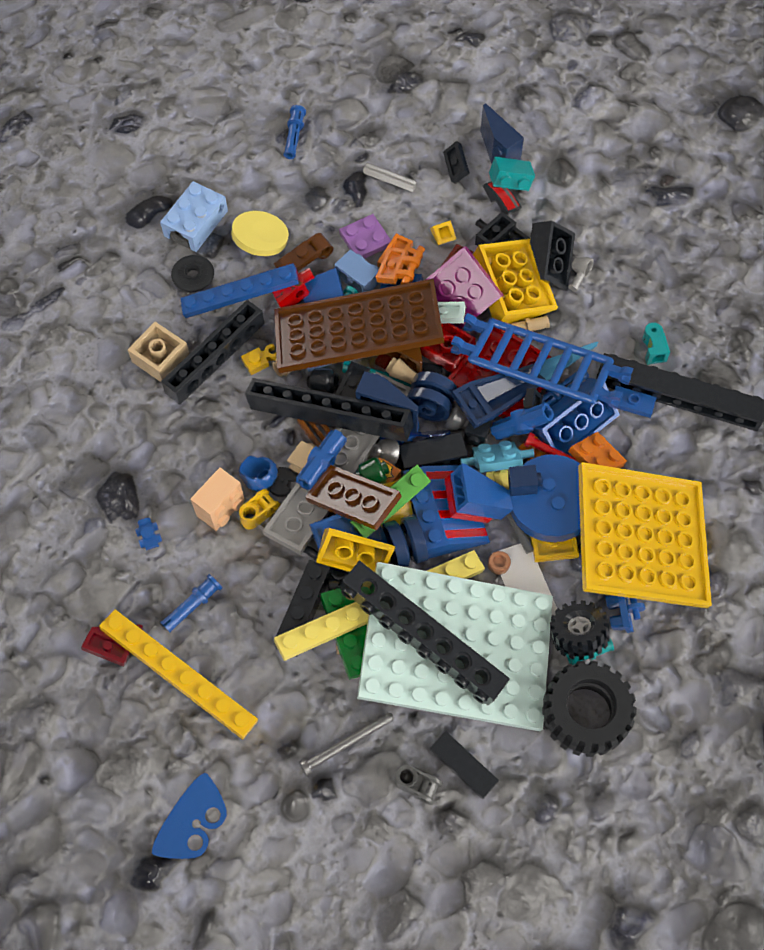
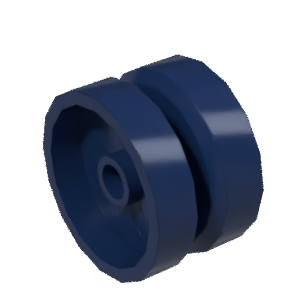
M429 371L419 372L414 376L411 390H409L407 397L419 407L418 417L433 422H442L447 420L450 415L452 404L455 400L451 394L453 390L457 389V386L453 381L438 373Z
M414 514L402 517L400 525L395 520L382 524V529L388 542L386 544L395 546L390 558L393 565L408 567L410 559L415 564L428 561V550L424 534Z

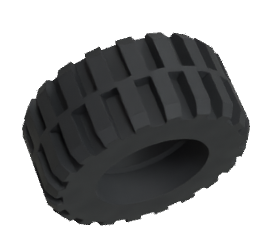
M578 661L575 666L569 664L561 672L558 671L549 683L543 698L542 715L545 717L544 725L546 730L550 729V737L554 741L558 740L561 742L560 747L564 750L570 748L573 750L572 754L578 756L581 753H585L586 757H594L598 753L601 756L608 753L611 749L614 750L632 729L635 722L633 718L636 716L637 708L633 706L636 701L635 695L629 693L631 686L628 681L622 682L621 677L623 675L616 671L614 674L610 671L611 666L604 664L603 667L598 666V661H590L589 664H585L584 661ZM588 689L598 693L605 699L610 710V717L603 727L597 729L585 728L571 718L566 704L569 695L573 691Z

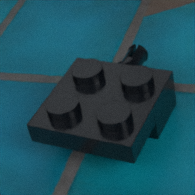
M503 212L488 224L481 220V218L475 223L476 226L482 229L476 234L475 245L477 246L530 239V237L516 228L517 222Z

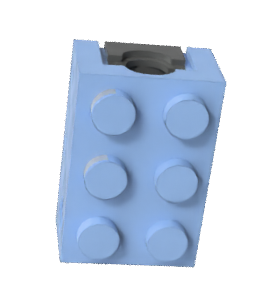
M193 181L161 220L160 224L164 237L171 238L172 241L197 252L228 212L226 198Z

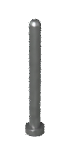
M387 713L310 760L305 761L303 759L299 761L306 776L311 775L312 769L394 720V716L392 713Z

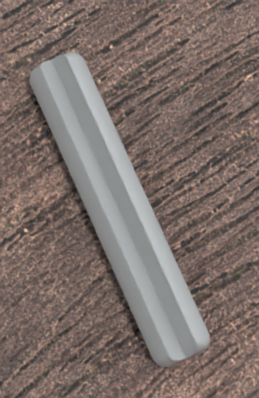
M366 163L363 173L411 192L416 188L417 182L370 163Z

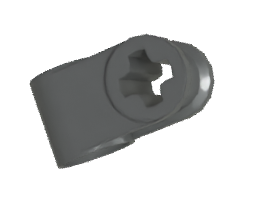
M410 765L401 766L395 776V784L399 789L428 805H433L434 801L432 799L438 787H441L443 784L438 778ZM404 772L411 774L413 781L408 784L403 783L400 780V774ZM428 785H430L428 793H425Z

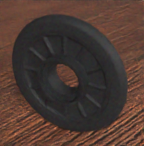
M185 256L174 264L171 278L179 289L186 292H197L203 290L212 282L214 267L203 256ZM190 271H198L196 276H188Z

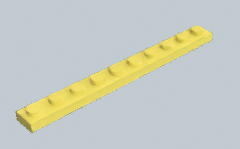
M475 550L427 571L469 579L482 573L485 567ZM354 602L274 637V642L285 661L366 625L369 615L360 608L357 602Z

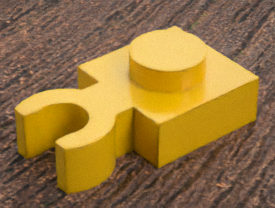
M274 344L267 345L264 351H261L258 347L241 356L251 376L269 367L268 361H275L277 358L276 353H270L275 350Z

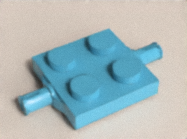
M502 441L499 444L493 445L480 444L478 447H472L473 457L461 458V464L475 466L479 469L480 473L509 469V467L523 466V459L534 458V450H519L515 442Z

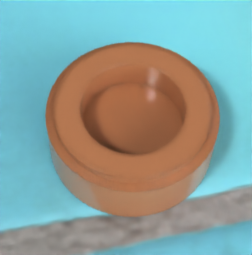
M496 551L490 555L488 567L494 574H504L510 568L511 560L505 552Z

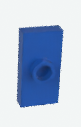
M619 386L615 387L614 391L623 392L618 409L651 418L657 397Z

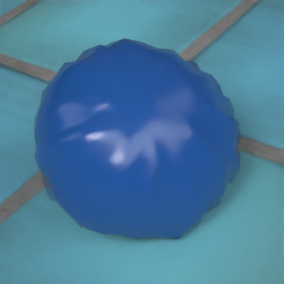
M250 455L239 467V475L243 483L252 491L268 489L277 479L278 469L276 464L271 459L263 456L255 457Z

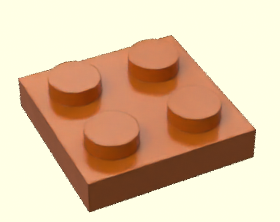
M599 432L574 444L568 451L580 464L584 462L621 468L627 462Z

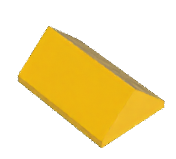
M325 528L316 563L350 572L360 560L375 572L377 562L388 564L395 546L332 528Z

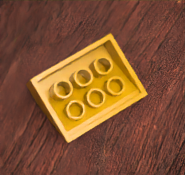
M530 239L478 245L472 255L503 294L499 300L489 307L492 318L512 324L524 321L525 318L531 319L557 310L558 306L549 283L540 279Z

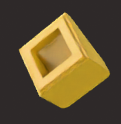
M451 220L430 228L438 245L456 240Z

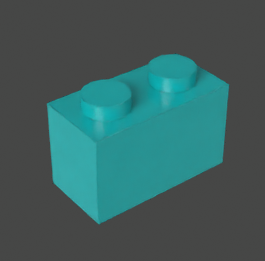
M495 157L489 170L493 187L529 191L535 178L530 161Z

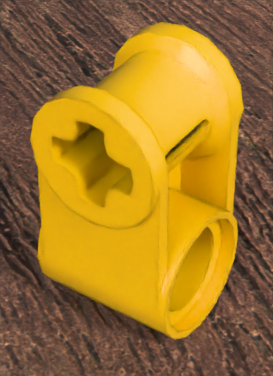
M267 489L260 490L253 498L240 507L239 515L242 526L249 530L255 529L267 518L271 517L281 504L278 501H274ZM248 514L255 515L252 518H245Z

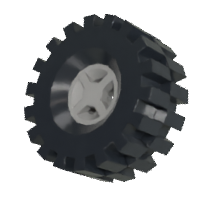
M581 600L580 604H576V601H571L570 606L566 603L563 604L562 610L557 608L555 615L551 617L550 630L552 642L555 645V649L557 651L560 650L561 655L564 657L569 654V659L573 660L575 656H579V660H584V656H588L591 659L594 658L595 652L599 655L602 653V648H607V641H610L607 614L603 612L600 606L595 608V603L590 602L589 605H586V601Z

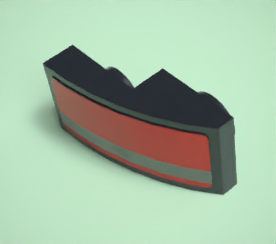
M492 181L483 185L490 201H496L501 212L506 215L522 208L510 189L493 187Z

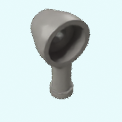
M576 257L574 259L572 269L577 274L568 286L571 291L577 292L583 278L588 277L594 262L592 258Z

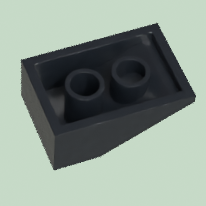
M552 220L532 223L530 245L540 279L564 291H568L575 233Z

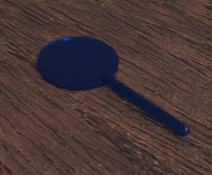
M434 430L417 432L416 434L411 432L409 437L443 436L450 434L451 431Z

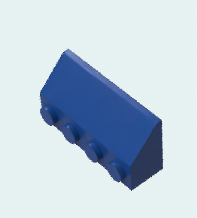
M586 379L581 383L578 391L590 395L597 379ZM604 383L602 389L608 390L606 383ZM564 396L550 407L554 414L552 421L533 428L531 433L535 434L542 442L570 455L568 451L571 446L599 432L620 414L617 409L610 407L607 403L597 400L592 405Z

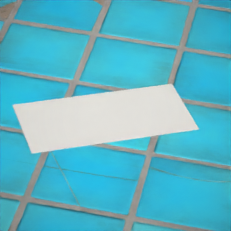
M521 543L499 550L508 554L511 560L509 570L504 574H500L505 587L551 595L538 562L534 561L533 552L526 554ZM552 600L551 617L555 615V610L557 609L554 600Z

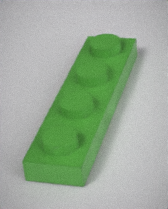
M418 465L411 468L390 487L400 491L402 497L383 523L431 482ZM352 520L349 522L361 537L367 538L375 531Z

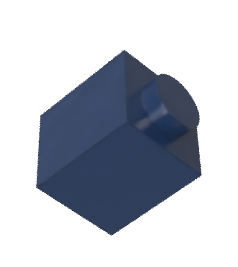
M536 465L509 467L511 496L538 493V486H542L541 472L537 473Z

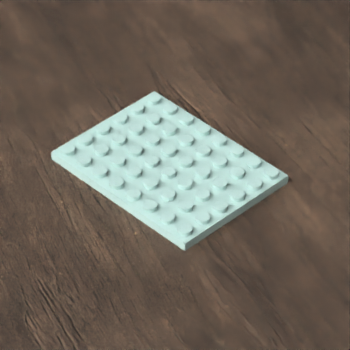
M377 562L375 567L376 574L498 668L510 680L494 702L490 705L481 704L474 699V694L456 685L455 679L437 670L436 664L418 655L417 649L410 644L403 643L398 638V634L391 629L384 628L379 623V619L371 614L368 616L357 699L529 730H543L544 715H542V707L546 692L553 596ZM380 601L382 608L390 609L387 602ZM398 616L401 623L408 624L406 617ZM417 631L420 638L427 639L424 631ZM436 645L439 653H446L443 646ZM455 660L457 667L464 669L463 662ZM475 674L474 678L476 682H478L479 684H483L482 677L478 674Z

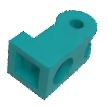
M649 323L646 325L642 336V341L648 348L645 356L646 364L667 362L670 349L663 328L658 323Z

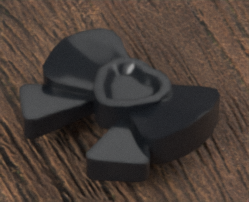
M278 467V476L275 483L269 488L270 492L277 497H287L292 490L287 487L288 481L296 482L298 473H293L291 469L286 467Z

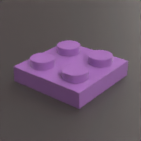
M374 214L339 229V234L348 248L356 254L362 255L364 259L385 250L391 242V239Z

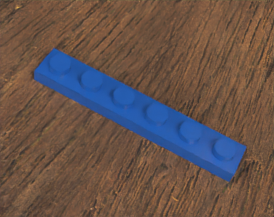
M292 263L182 297L180 299L183 316L189 318L297 285L299 281L296 267Z

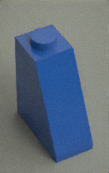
M462 463L450 474L457 513L502 520L513 510L510 490L470 466Z

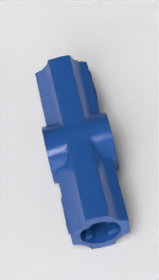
M547 403L529 409L515 410L510 413L511 416L493 422L492 427H490L491 434L496 440H503L513 435L527 434L532 432L533 428L551 422L554 417L553 410Z
M336 429L330 430L319 447L315 446L311 450L306 465L296 477V482L302 488L311 490L330 465L334 466L336 456L347 442V438L342 432Z

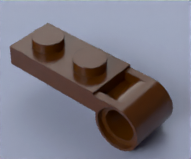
M316 233L276 261L274 265L276 268L294 263L299 272L318 257L319 259L329 257L334 248L322 233Z

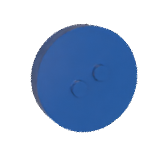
M543 455L523 464V466L536 465L537 473L541 472L542 486H538L537 494L511 496L513 510L510 513L518 527L529 536L545 542H562L581 534L578 473L580 463L561 455Z

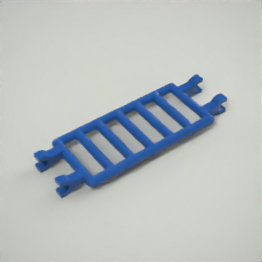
M468 313L464 318L466 323L463 330L481 333L476 344L466 343L457 336H454L451 341L453 345L451 353L468 355V362L588 404L593 405L597 400H600L617 410L623 392L602 389L607 377L611 376L617 378L621 383L628 385L634 369L627 366L619 367L613 365L614 360L609 356L494 318L489 319L486 323L477 320L475 316ZM493 328L505 331L490 361L478 357ZM512 335L525 337L510 367L498 364ZM532 340L543 343L544 346L530 374L518 371ZM555 347L564 350L550 381L538 378L537 376L551 348ZM573 353L584 358L570 388L559 385L558 381ZM594 360L604 365L591 394L588 395L578 391L591 361Z

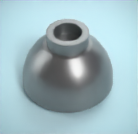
M456 402L452 404L450 415L447 420L443 421L442 425L444 429L451 431L460 428L466 429L469 420Z
M385 438L372 446L371 454L373 457L378 459L380 457L395 465L400 454L399 444L397 440Z

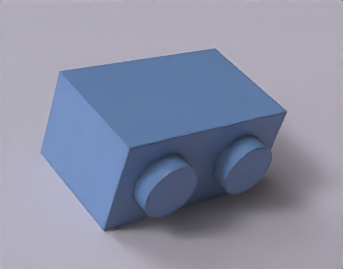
M351 249L334 264L338 270L340 280L348 286L355 288L358 293L371 291L379 284L375 278L379 270L377 266L368 263L362 255L356 254Z

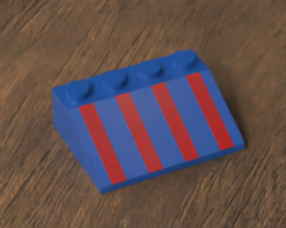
M460 465L420 467L431 482L411 499L413 514L416 516L424 534L428 559L490 543L483 522L450 518L444 479Z

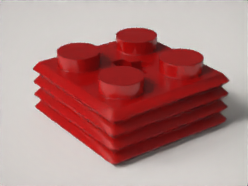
M441 323L444 343L421 347L420 351L422 356L439 366H443L442 368L452 373L466 356L462 353H451L453 347L451 341L454 336L472 345L475 344L476 338L451 323Z

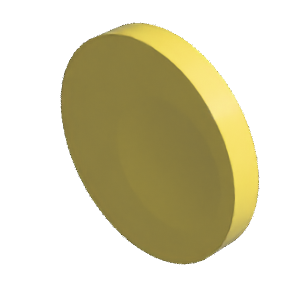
M248 211L235 218L232 224L231 235L235 244L245 252L257 256H272L280 253L286 247L289 232L284 222L278 217L263 211Z

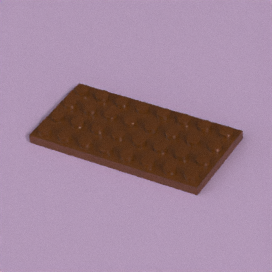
M434 279L274 309L276 356L279 374L444 343Z

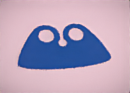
M207 773L201 774L192 782L168 815L154 841L153 855L173 859H190L199 857L206 851L209 842L208 836L202 829L194 828L192 826L193 821L197 819L205 828L216 829L224 823L227 817V810L222 796ZM215 807L220 811L221 817L216 823H209L205 818L206 811L209 808ZM192 835H200L203 839V845L197 851H193L188 847V839Z

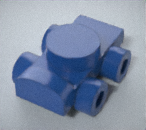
M150 518L139 520V528H136L135 531L137 537L142 536V539L138 540L140 547H145L146 551L159 547L158 543L162 542L160 533L155 534V531L159 530L157 523H152Z

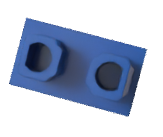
M606 596L608 609L620 608L621 612L620 615L610 617L611 628L613 630H626L627 633L634 632L631 613H633L634 620L641 619L640 612L645 610V604L638 603L635 598H630L631 604H628L627 597Z

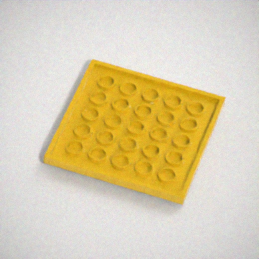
M582 462L578 466L583 591L700 608L712 606L702 482Z

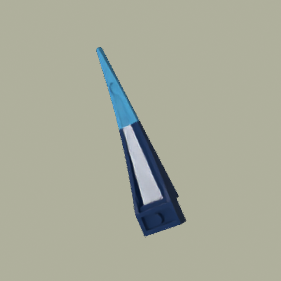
M598 342L585 345L581 348L591 351L592 349L597 347ZM572 353L565 368L582 356ZM562 354L546 359L537 377L549 381ZM534 364L518 368V371L530 374ZM497 374L471 381L453 390L451 395L475 429L490 420H494L526 396L527 388L537 389L539 387L503 374Z

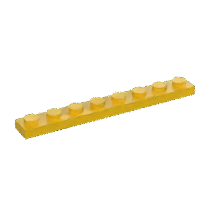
M116 609L99 625L100 630L242 740L258 722V718Z

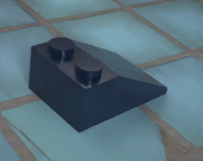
M485 103L482 108L480 132L491 164L495 157L521 160L524 137Z
M364 372L356 389V399L410 409L414 424L411 432L416 434L419 407L385 377L376 373Z

